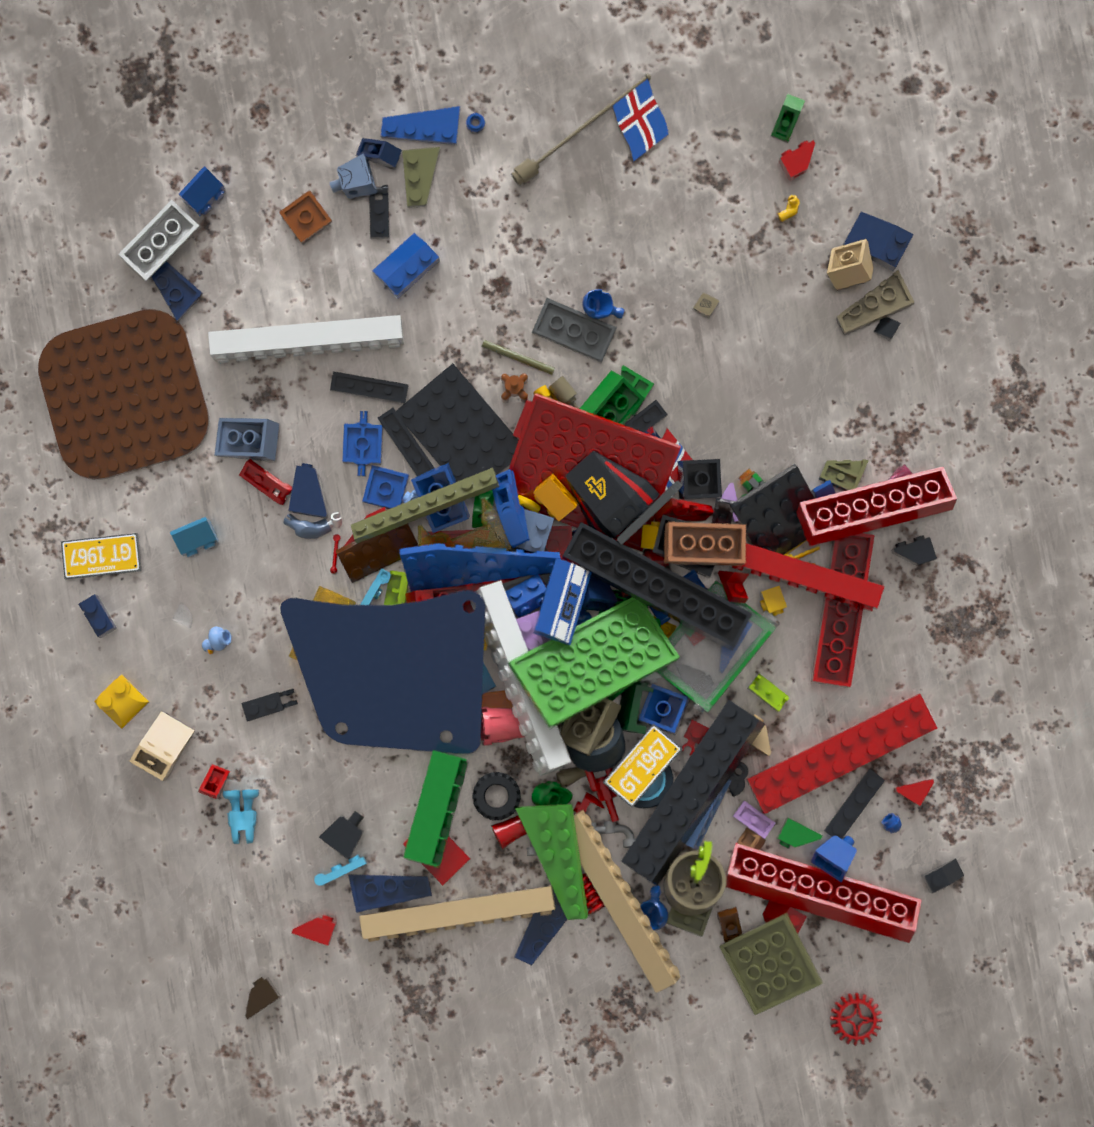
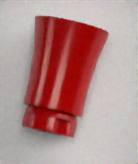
M519 815L491 825L493 833L502 849L527 834Z

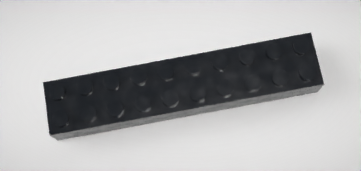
M582 522L562 556V560L586 569L595 578L733 651L752 616L750 612L629 547L621 545L616 540Z
M728 700L621 862L649 882L659 885L765 726V723Z

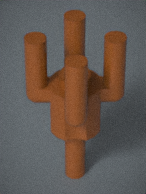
M523 373L519 377L516 375L509 377L507 374H502L501 382L505 384L506 390L501 395L502 402L508 403L511 396H519L521 402L526 403L528 394L524 391V384L528 382L527 374Z

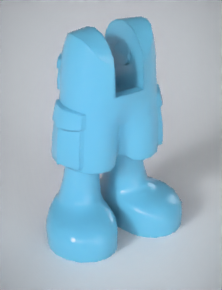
M240 790L223 791V797L230 801L232 811H229L227 815L233 844L240 843V830H246V843H253L254 827L257 821L256 811L252 810L254 799L259 795V790H242L244 811H240Z

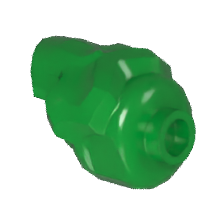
M551 781L538 784L532 792V802L535 806L568 804L573 798L571 791L561 787L559 783Z

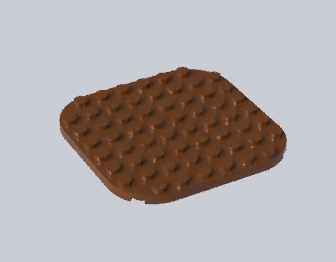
M146 309L66 331L50 340L40 355L38 363L39 379L61 457L73 472L82 477L94 480L106 479L186 456L201 445L208 432L209 413L186 332L181 324L168 313L155 309Z

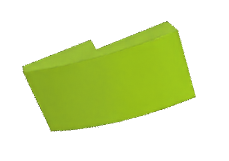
M704 841L702 847H699V858H702V861L696 860L694 866H691L690 876L694 878V883L699 882L708 866L712 851V842Z

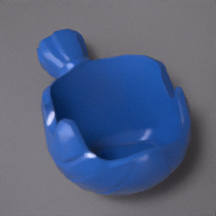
M595 289L587 292L583 297V310L589 317L603 319L614 315L617 318H623L625 309L613 306V300L609 293L603 292L601 289Z
M656 885L652 886L650 890L651 899L640 905L644 915L649 918L653 930L663 928L669 916L666 906L659 901L661 889L660 886Z

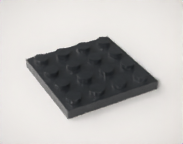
M793 464L733 502L730 506L740 524L746 525V535L752 545L784 555L807 540L798 519L797 510L800 502L815 498L798 466Z

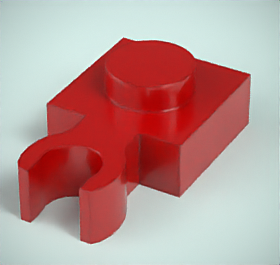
M691 720L683 736L688 741L682 746V752L686 746L691 747L689 755H692L695 743L699 745L709 728Z

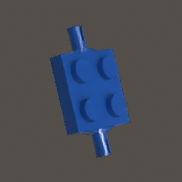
M360 411V422L344 424L342 462L357 464V476H361V469L362 476H365V465L381 464L383 426L367 423L368 411H364V418L363 411Z

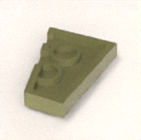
M440 147L402 150L407 208L427 206Z

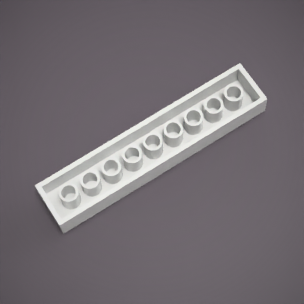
M400 315L208 332L210 355L218 363L229 362V359L247 361L248 357H255L257 360L267 359V356L274 355L275 358L286 357V354L304 356L305 352H313L314 355L324 354V351L332 350V353L343 352V349L361 351L362 347H370L371 350L381 349V346L389 345V348L400 347V344H404Z
M498 581L480 587L476 593L485 602V642L492 650L491 657L493 662L497 663L499 678L502 682L504 681L506 696L512 702L513 715L519 720L520 733L522 736H525L527 751L529 754H532L534 759L533 767L536 772H539L540 776L559 770L571 761L558 727L556 725L549 729L508 665L509 661L527 653L528 650L502 582ZM471 601L472 608L475 610L476 605Z

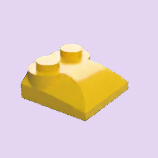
M122 674L94 701L121 729L149 703Z

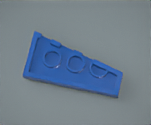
M460 106L383 117L381 138L456 145Z

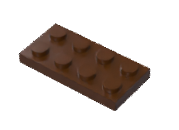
M407 523L360 543L354 541L335 551L351 583H354L381 568L401 560L400 549L418 547L419 545Z

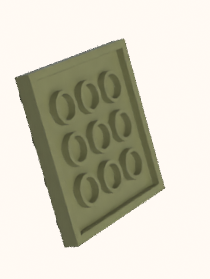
M787 913L719 946L754 1015L762 1013L823 983Z

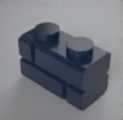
M94 594L78 604L98 638H102L117 629L98 595Z

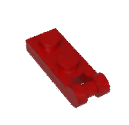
M251 459L246 461L239 474L240 477L280 505L285 504L286 496L292 491L291 485L283 483Z

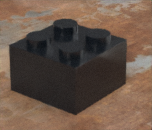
M720 459L677 461L678 481L683 485L679 489V499L722 497Z

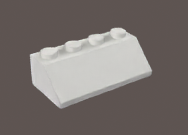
M171 200L119 253V256L147 281L200 226Z

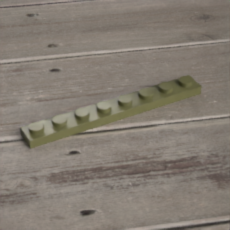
M493 468L353 523L351 524L354 540L356 543H360L500 487L496 473Z

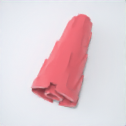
M482 707L481 741H484L482 743L483 746L525 737L520 733V723L518 718H515L512 709Z

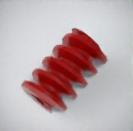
M585 872L582 874L587 908L591 909L588 915H591L605 906Z

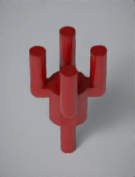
M607 769L605 771L606 775L595 779L593 772L585 771L590 789L596 792L599 802L605 801L612 822L618 821L619 817L612 799L617 797V795L603 784V781L613 769Z

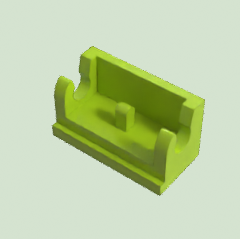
M391 570L389 573L392 575L387 584L384 605L406 603L405 594L408 593L409 587L405 572Z
M760 673L747 688L777 712L781 710L789 699L788 695Z

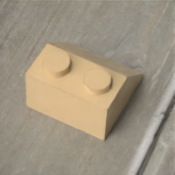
M867 239L831 250L827 274L836 290L848 288L859 283H866L871 280L873 263Z

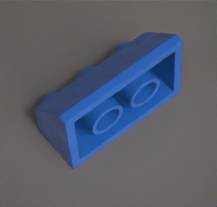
M413 233L372 272L399 299L430 271L440 259L425 241Z
M449 463L411 479L418 497L456 483ZM462 501L427 515L426 518L432 532L435 533L468 520L470 514L465 502Z

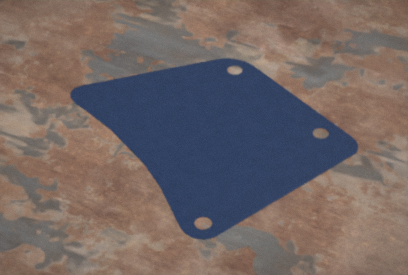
M466 590L419 602L396 605H341L301 598H288L282 602L280 607L281 616L320 724L330 738L346 745L420 751L434 750L458 754H470L478 749L481 737L485 602L478 593ZM470 600L475 603L476 609L474 612L467 613L464 611L463 604L465 601ZM340 722L348 726V732L344 735L338 734L335 729L336 725ZM441 732H451L453 736L452 741L449 743L442 742L440 739Z

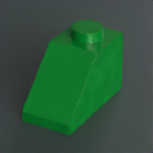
M787 94L773 128L772 136L789 142L805 100Z
M786 818L777 836V839L780 840L779 844L788 849L790 846L798 847L822 838V835L790 818Z

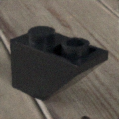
M924 535L913 538L914 542L909 544L906 541L895 544L896 548L891 550L892 554L915 566L937 559L931 538H925Z

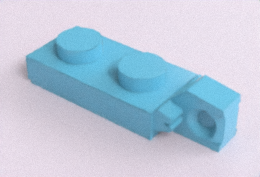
M381 568L360 605H370L373 599L377 600L382 592V589H380L381 585L389 583L392 574Z

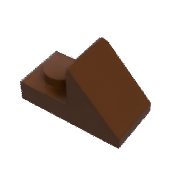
M736 907L717 912L724 942L742 935Z

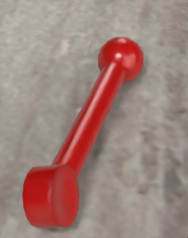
M339 534L333 536L335 543L333 563L330 568L332 574L337 573V553L335 550L338 549V542L341 540Z

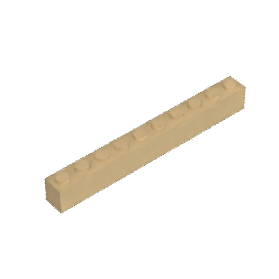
M584 810L574 814L580 863L654 991L657 993L675 984L680 979L678 968L670 960L669 952L663 948L659 935L650 925L649 918L642 912L639 901L631 893L629 884L624 881L620 868L613 862L610 851L603 845L600 834L595 831L591 824L590 817L585 814Z
M552 886L371 913L359 917L363 939L373 942L380 940L381 936H387V939L398 938L400 933L412 936L417 935L420 930H425V933L437 932L439 927L451 930L456 929V925L463 924L464 927L475 926V922L482 921L483 924L494 923V919L502 918V921L514 920L513 916L521 915V918L533 917L532 913L540 912V916L552 914L551 910H555L556 907Z

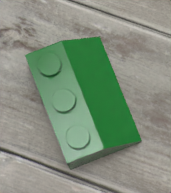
M611 370L579 409L624 425L645 398L624 377Z

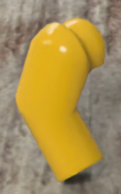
M789 196L786 210L778 213L781 222L798 213L800 202L797 196Z
M518 495L520 505L536 513L540 511V505L531 499Z

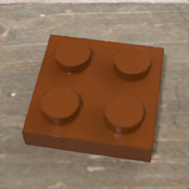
M310 190L279 212L301 244L332 222Z

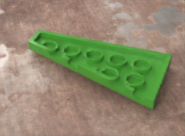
M572 804L517 807L516 811L567 920L588 918Z

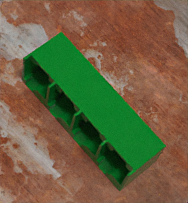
M433 750L403 856L406 860L440 868L469 763L467 759Z

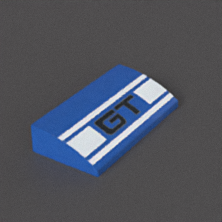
M558 558L555 559L533 634L567 645L571 644L591 572Z

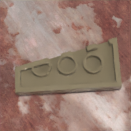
M899 270L895 271L888 279L882 281L875 289L869 291L862 299L837 316L844 335L914 305V300Z

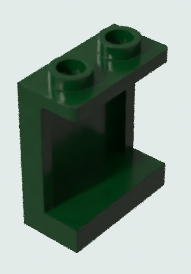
M638 681L630 685L621 694L619 704L621 708L617 714V720L623 731L638 734L646 733L647 726L637 725L636 722L642 692H653L654 688L648 687V683Z

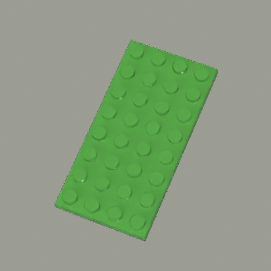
M632 597L576 626L570 645L551 639L509 661L508 665L550 729L677 661L680 656L646 605Z

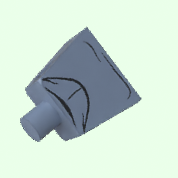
M364 154L337 168L339 179L330 182L333 193L343 190L349 199L377 193L371 167Z

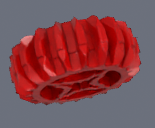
M849 993L847 994V1001L842 996L840 997L843 1002L842 1004L835 1002V1005L839 1008L838 1010L831 1009V1012L836 1013V1016H830V1020H836V1022L830 1026L832 1028L838 1027L834 1031L835 1035L842 1033L839 1036V1040L842 1041L847 1037L846 1044H850L851 1039H853L854 1046H857L858 1040H860L862 1045H865L864 1038L871 1042L872 1039L869 1035L872 1034L877 1037L878 1034L874 1032V1029L881 1030V1027L876 1025V1023L883 1022V1019L876 1016L881 1015L882 1012L875 1011L879 1007L877 1003L871 1006L872 998H869L866 1002V994H863L861 999H859V993H855V999H853ZM854 1004L852 1012L849 1015L842 1016L844 1009ZM860 1004L865 1005L869 1009L871 1017L861 1014ZM857 1013L858 1017L865 1020H860V1022H858V1024L855 1025V1022L850 1019H852V1017H854V1015ZM841 1022L851 1024L853 1035L844 1031ZM871 1023L864 1033L859 1034L861 1025Z

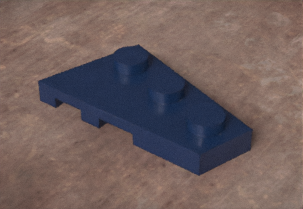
M167 261L151 276L178 322L203 295L198 288Z

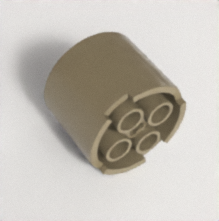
M690 851L680 855L670 866L663 883L664 893L669 905L675 911L687 916L701 915L710 911L719 901L726 887L724 868L711 855L703 876L696 883L694 889L690 888V883L694 881V878L690 876L691 866H694L696 860L702 861V858H699V851Z

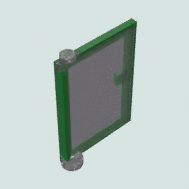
M715 581L708 590L728 601L723 585ZM731 602L752 614L733 651L680 624L668 638L680 658L656 671V673L695 703V709L701 713L704 711L708 713L780 624L772 614L765 611L761 616L746 603Z

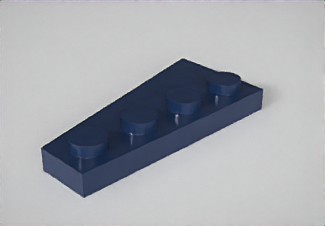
M348 874L356 913L432 896L428 876Z
M554 890L553 895L556 909L551 910L552 914L540 916V912L533 914L514 958L533 965L567 921V917Z

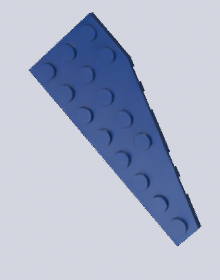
M432 544L400 549V557L410 592L551 573L555 559H561L559 552L536 551V553H524V550L516 549V552H506L505 548L476 546L473 549L463 548V545H456L453 548L445 547V544Z

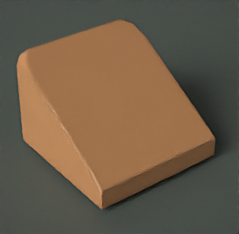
M749 828L745 829L737 841L738 844L760 850L766 842L764 838Z

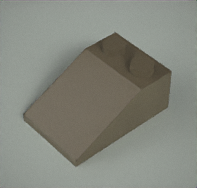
M606 698L565 720L560 731L563 743L590 755L613 725L621 705Z

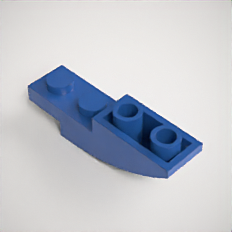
M509 469L496 475L500 487L493 489V495L501 524L511 547L514 548L529 541L524 507L519 504L514 472Z

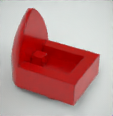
M586 792L582 802L577 801L573 811L578 813L584 810L586 812L590 802L603 809L605 807L599 802L598 798Z

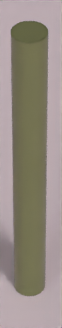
M487 340L483 341V348L553 375L555 368Z

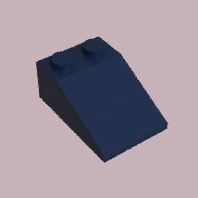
M861 211L843 245L867 239L872 261L894 271L914 234L895 224Z

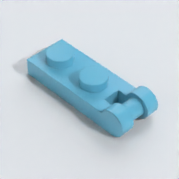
M357 855L348 859L349 864L343 867L340 863L330 868L332 872L327 875L322 873L316 875L314 882L319 886L324 885L367 864L364 856L360 858Z

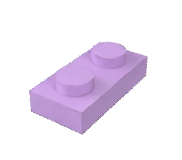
M746 801L742 802L733 815L734 818L764 839L776 824Z

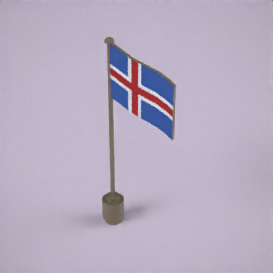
M645 74L643 79L540 159L535 161L534 159L530 160L527 158L515 167L511 176L518 185L526 184L538 175L539 163L612 107L618 126L629 145L633 162L669 134L668 127L654 99L649 83L651 76Z

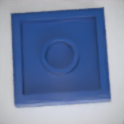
M372 465L362 502L382 508L385 507L386 509L401 505L409 474Z

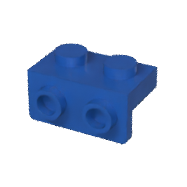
M536 574L505 591L518 618L526 616L531 611L541 607L546 587L539 574Z

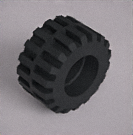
M492 772L481 777L474 786L472 794L473 804L478 813L490 820H503L514 814L516 808L519 807L521 792L517 782L511 776L501 772ZM501 785L507 790L508 800L504 806L494 808L486 802L485 793L490 786Z

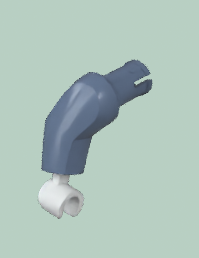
M338 512L331 515V521L329 522L325 518L316 522L300 521L292 514L287 515L290 520L285 517L283 521L286 526L295 530L296 536L305 539H317L332 531L330 527L339 528L342 525V517L340 518V513Z

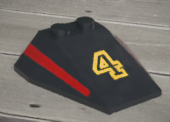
M594 450L565 475L588 526L612 539L643 514L660 495L646 479Z

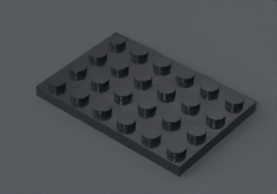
M453 363L396 410L406 427L440 466L449 463L456 482L491 468L498 475L511 464L519 440L513 436L510 429Z

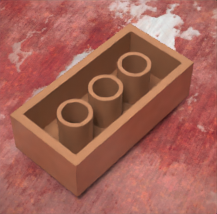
M668 522L665 524L664 564L742 566L745 564L746 525Z

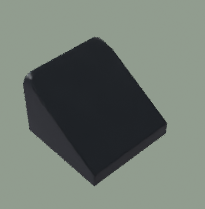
M885 317L879 321L874 332L891 341L901 323Z

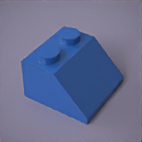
M204 166L184 187L179 196L187 206L197 215L201 216L202 214L206 215L211 210V204L215 200L218 201L223 197L225 187Z
M652 684L651 688H654V690L648 693L638 720L651 726L654 724L659 729L676 735L690 699L687 696Z

